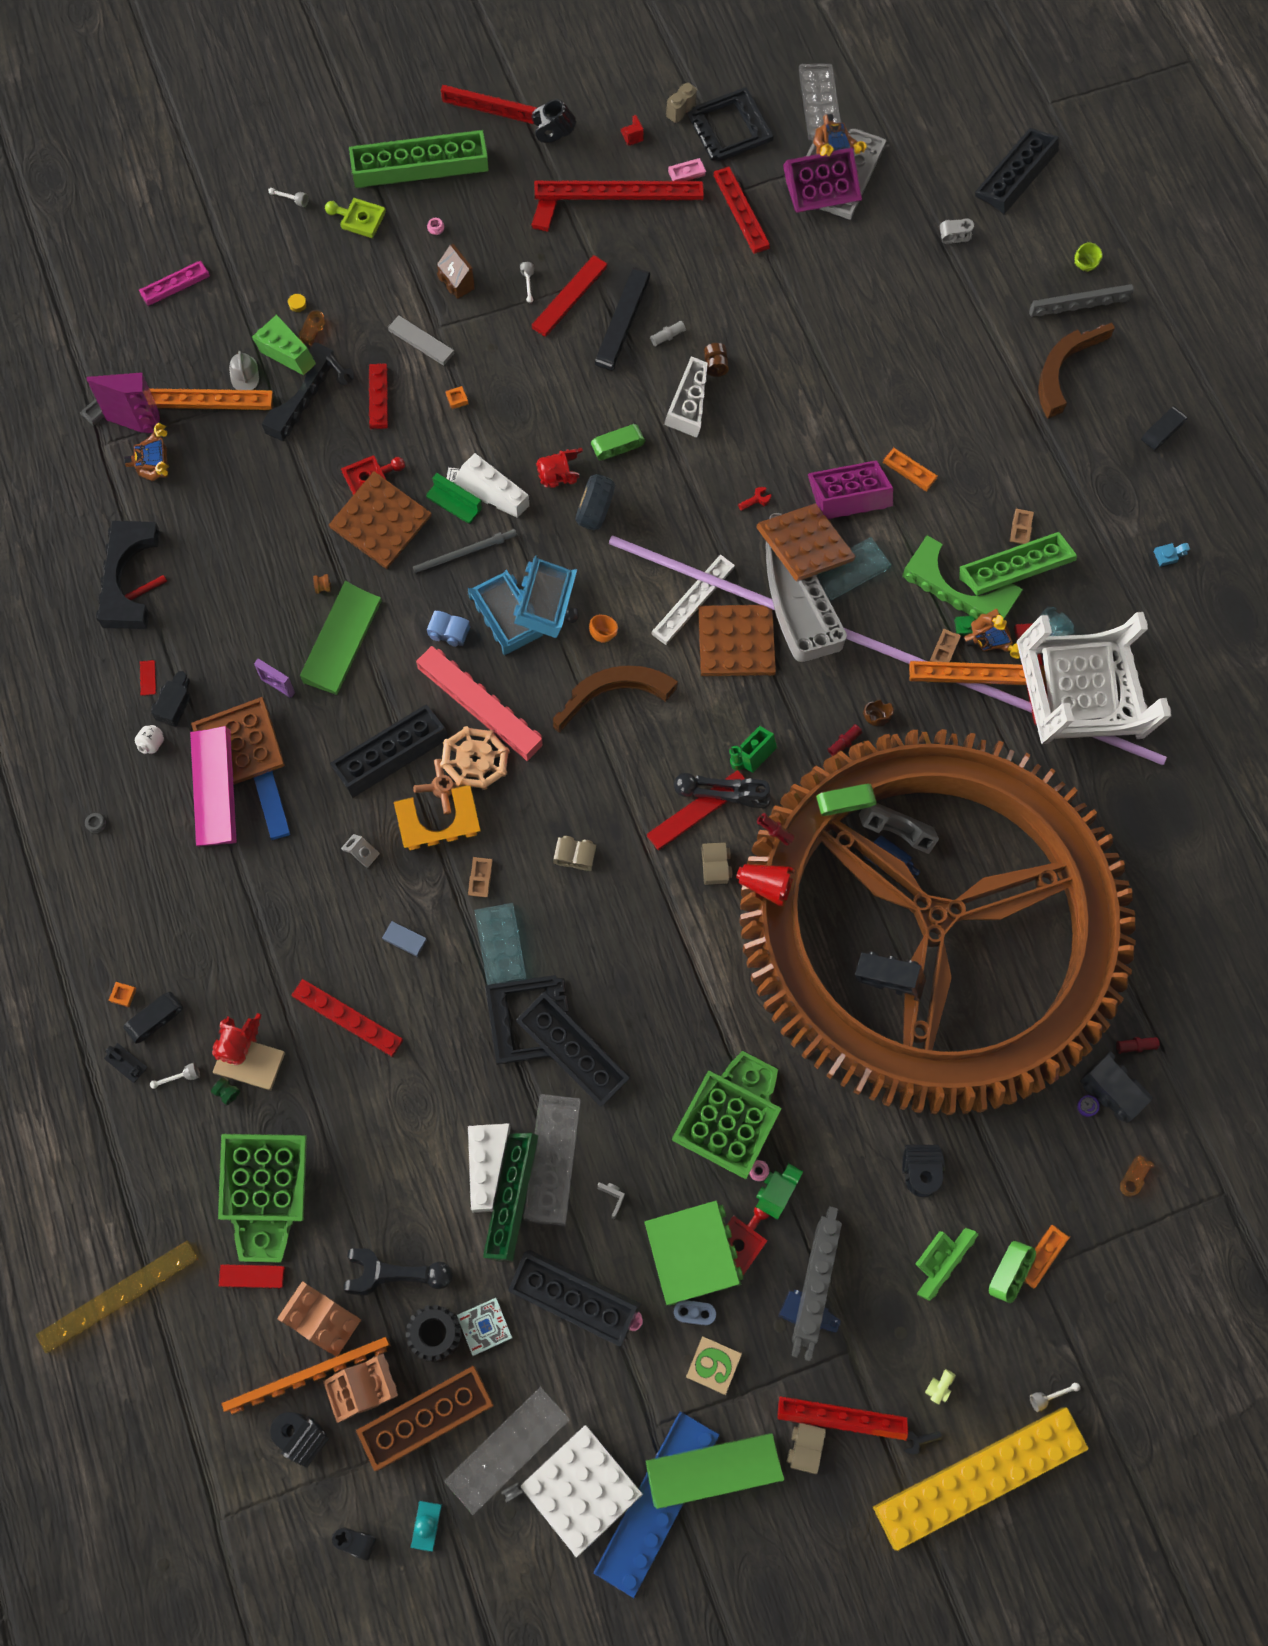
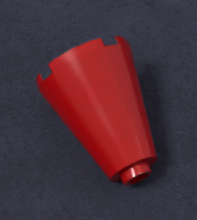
M744 864L743 868L739 867L736 878L739 879V884L783 907L785 904L782 900L787 901L793 879L790 878V873L794 874L795 868Z

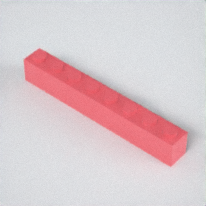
M431 646L416 661L417 667L422 673L488 729L493 730L495 735L526 761L543 746L542 736L538 731H532L525 720L522 718L518 719L509 707L501 705L500 700L495 695L491 696L488 694L486 688L480 683H475L469 673H463L456 662L453 660L449 661L443 651L440 649L436 650Z

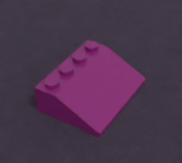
M853 148L833 151L830 157L827 154L825 156L817 154L787 160L783 164L786 183L796 213L862 200Z
M143 373L87 377V382L107 421L142 433L154 432L155 425L160 423V412Z
M877 460L808 473L816 504L827 519L850 516L851 514L861 512L866 513L871 510L885 509L893 506V487Z

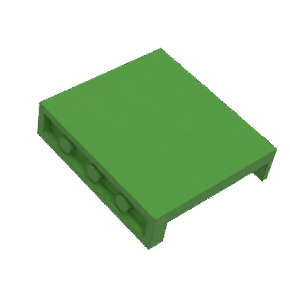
M718 1201L644 1221L665 1302L668 1306L736 1285H742L740 1281L744 1279L742 1270L735 1263V1259L738 1258L735 1246H731L729 1238L732 1237L729 1225L725 1226L723 1217H726L723 1204L719 1205Z

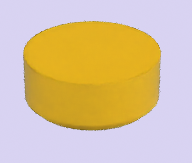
M294 294L288 299L289 307L292 311L301 312L306 308V300L303 295Z

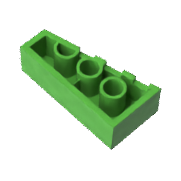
M277 315L252 336L262 354L302 375L306 374L316 364L308 348Z

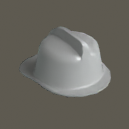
M238 351V354L233 356L230 361L229 370L232 385L236 390H253L259 383L257 362L248 354Z

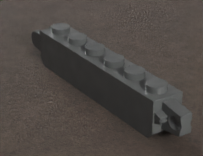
M831 1206L827 1210L826 1217L822 1216L816 1227L792 1343H794L792 1356L797 1357L799 1355L800 1345L807 1347L805 1352V1360L807 1361L811 1360L814 1346L818 1341L842 1225L840 1221L836 1220L838 1209Z

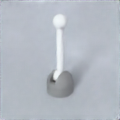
M274 188L269 189V194H277L294 199L298 206L306 207L308 203L307 193L298 192L295 195L275 191Z
M524 262L520 265V271L527 281V302L532 303L530 276L534 273V265L531 262Z
M195 1062L188 1064L184 1067L183 1073L160 1081L153 1080L150 1083V1087L155 1089L160 1084L181 1077H185L188 1080L200 1078L199 1069Z
M1073 1383L1071 1387L1048 1396L1041 1392L1030 1395L1031 1404L1035 1411L1039 1412L1048 1406V1400L1071 1391L1077 1392L1080 1390V1385Z

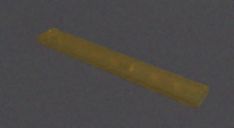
M189 1241L180 1244L37 1333L36 1336L44 1352H51L198 1260Z

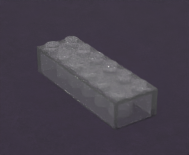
M544 1094L539 1096L535 1134L539 1136L527 1190L524 1212L525 1222L566 1226L581 1107L580 1098Z

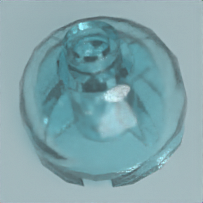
M1049 606L1040 614V616L1048 615L1052 630L1049 636H1068L1075 632V630L1072 631L1074 628L1072 621L1063 612L1061 614L1055 612L1056 608Z

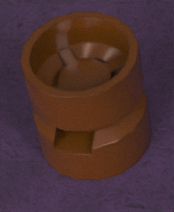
M712 343L704 348L705 361L708 363L707 374L712 377L725 375L729 371L726 346L722 343Z

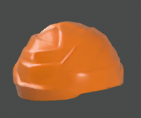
M599 614L590 620L589 631L591 636L598 642H609L617 635L618 625L613 618Z

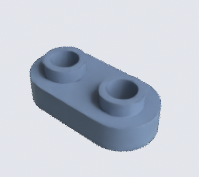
M684 1300L675 1305L674 1316L682 1323L706 1326L715 1320L716 1311L708 1303ZM682 1308L688 1310L686 1316L681 1315L680 1310ZM702 1311H707L709 1313V1317L707 1319L702 1318Z

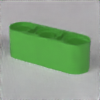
M637 424L598 436L591 441L598 460H605L636 449L645 443V439Z
M872 784L827 791L816 796L821 816L864 809L877 804Z
M1013 1241L1009 1245L990 1283L989 1294L1008 1303H1012L1015 1300L1035 1260V1248L1018 1241Z

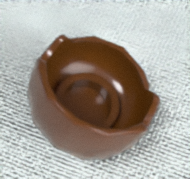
M879 699L865 705L863 716L869 724L882 727L890 722L894 708L891 703L884 704Z

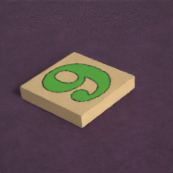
M702 1336L686 1378L726 1395L741 1353Z

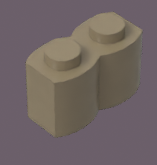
M685 83L678 89L677 93L671 95L667 100L666 117L675 123L682 120L685 114L696 105L697 88L690 83Z
M570 836L558 837L553 863L591 871L596 845L590 840H582L581 842L575 841Z
M726 842L702 844L704 884H727L729 878H732V868L728 866L727 859H730V848H726Z
M799 1423L798 1427L793 1428L792 1440L795 1441L794 1449L789 1450L787 1462L791 1463L790 1468L812 1474L818 1473L826 1429Z

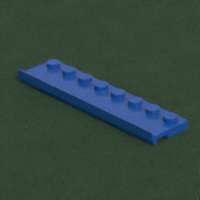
M680 1411L655 1458L714 1446L719 1434ZM648 1472L638 1488L643 1495L627 1509L593 1572L632 1598L635 1597L683 1505L681 1503L659 1509L654 1507Z

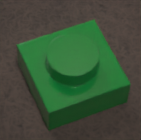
M973 616L955 617L956 634L966 636L973 633L971 623L975 621Z

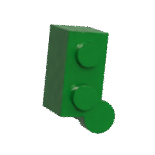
M759 726L740 747H731L732 750L729 749V754L731 756L730 764L732 769L739 771L745 768L753 773L777 749L774 734Z

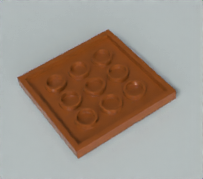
M373 472L329 523V528L385 569H388L432 514L379 474Z
M816 503L759 522L756 527L796 582L853 562L856 557L826 516L823 515Z
M763 605L698 607L701 676L775 675L772 609Z
M263 697L191 723L193 732L223 726L230 729L233 785L285 766Z

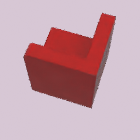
M636 115L633 116V125L621 128V133L628 146L643 141V127Z

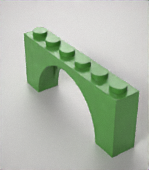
M926 536L905 567L902 577L908 582L920 586L924 591L936 595L941 601L950 603L955 609L962 610L969 614V616H973L974 619H977L981 614H987L994 609H998L1003 620H1005L1023 589L1011 583L982 596H970L957 592L944 581L939 572L938 555L943 544Z

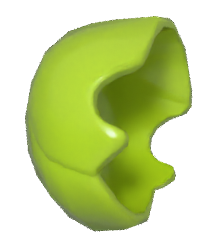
M1085 243L1080 246L1075 254V264L1079 269L1089 272L1099 265L1103 254L1096 244Z

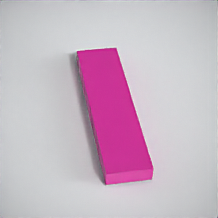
M200 260L140 289L139 292L149 306L210 277Z

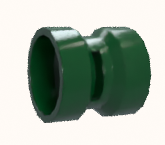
M222 1077L213 1086L211 1093L216 1097L220 1096L221 1101L227 1106L237 1098L240 1089L230 1085V1081Z

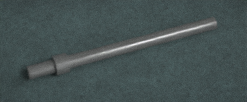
M513 529L502 534L501 532L494 534V537L413 566V570L415 573L496 543L497 545L502 544L504 540L517 536L516 530Z

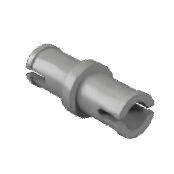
M679 321L670 327H664L662 331L650 336L653 345L657 346L666 340H672L677 334L686 331L685 325L682 321Z

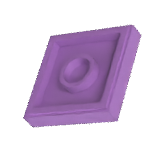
M257 659L254 664L261 680L289 698H292L295 691L289 677Z

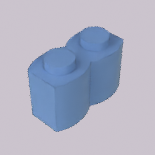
M434 611L427 627V633L432 640L447 641L451 646H463L470 629V622L458 616Z

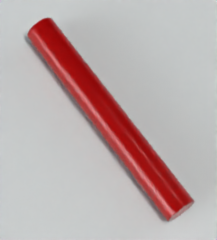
M162 575L124 596L129 600H133L167 582V580Z

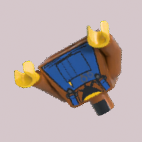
M833 114L823 116L824 125L816 129L813 140L817 154L822 156L827 154L830 157L833 151L853 148L855 154H860L861 151L865 152L866 143L863 141L858 142L852 138L846 130L844 123H834Z
M161 423L156 424L154 432L140 444L134 446V456L124 457L125 466H135L138 475L150 481H155L160 477H168L167 447L163 438H161V436H167V431L163 430L166 426Z
M994 609L987 614H981L971 623L973 633L964 636L968 647L978 643L983 651L1001 649L1010 652V656L1013 658H1020L1018 645L1016 643L1012 646L1013 642L1006 625L1007 621L1003 620L998 609Z

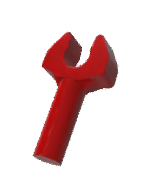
M758 487L755 489L754 497L738 504L739 509L742 511L756 503L765 506L771 500V494L761 497L760 495L766 493L767 488Z

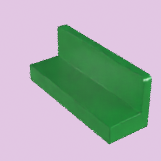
M436 473L434 475V486L426 494L427 499L470 524L482 509L481 499L440 474Z

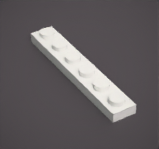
M719 555L705 573L724 580L734 569L735 565L722 555ZM697 580L655 627L652 635L667 645L717 587Z

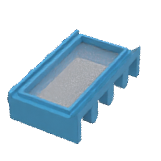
M535 556L533 561H529L525 572H528V576H524L521 586L524 587V590H520L517 598L520 604H516L513 615L516 616L514 623L557 638L562 628L577 569L569 570L538 559Z
M507 570L474 588H468L470 600H474L477 611L481 612L484 616L486 626L490 627L493 631L494 639L496 642L499 641L504 655L543 636V633L514 623L516 616L513 615L516 604H520V601H517L520 590L517 587L516 578L513 574L510 575ZM529 603L526 612L534 614L535 610L532 604Z

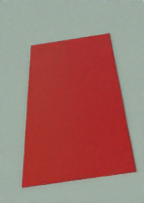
M155 660L140 661L141 695L156 694Z

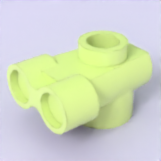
M945 1369L941 1380L938 1381L933 1378L925 1393L930 1395L931 1400L937 1404H940L941 1400L946 1402L951 1393L948 1387L952 1384L956 1375Z

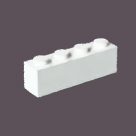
M475 453L462 465L454 481L456 485L478 497L482 502L490 503L496 506L497 509L517 518L529 507V495Z

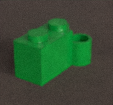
M788 1164L783 1175L777 1171L774 1173L769 1172L764 1182L768 1184L767 1187H761L756 1196L759 1199L756 1208L778 1220L803 1171Z

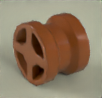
M324 574L322 577L313 576L316 594H320L322 591L331 592L329 574Z

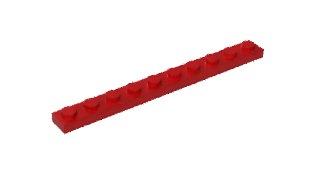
M534 181L535 199L703 200V181Z

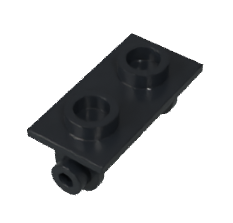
M118 1043L114 1047L109 1046L105 1051L107 1055L104 1059L133 1083L148 1068Z

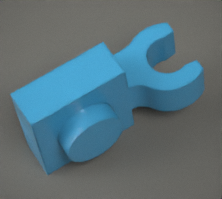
M1173 543L1156 547L1154 553L1161 567L1178 562V557L1187 555L1190 547L1188 543H1184L1174 548Z

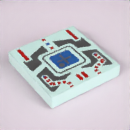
M496 1298L457 1315L472 1356L512 1339Z

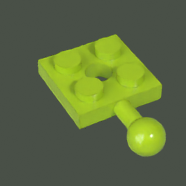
M353 198L348 209L338 207V204L334 201H329L325 205V210L329 215L340 214L344 216L340 224L341 229L370 238L374 237L386 213L385 207ZM363 216H366V217H367V219H365V220H360L359 218H361V217H363Z

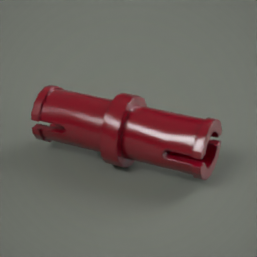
M854 724L844 735L841 734L838 737L839 739L827 749L830 755L834 756L846 747L849 748L852 745L851 743L863 733L861 728Z
M765 813L761 814L762 817H758L757 824L766 829L770 836L778 838L786 846L793 842L794 835L784 829L780 822H775Z
M1156 1036L1142 1039L1134 1037L1133 1040L1116 1041V1050L1119 1054L1126 1052L1141 1053L1144 1050L1159 1049V1040Z

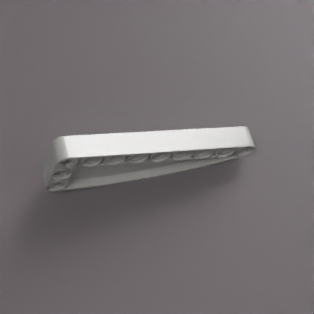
M774 513L770 516V519L782 514ZM766 541L767 574L772 601L781 630L795 660L805 662L841 651L847 634L816 575L796 582Z

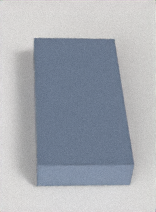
M393 921L382 937L384 941L418 957L427 941L425 937Z

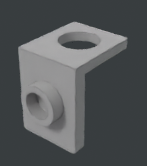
M354 834L341 848L343 851L351 853L366 868L380 854L363 837Z
M599 1182L597 1186L599 1190L619 1198L612 1214V1218L615 1219L625 1193L620 1192V1188L611 1183H608L606 1186Z

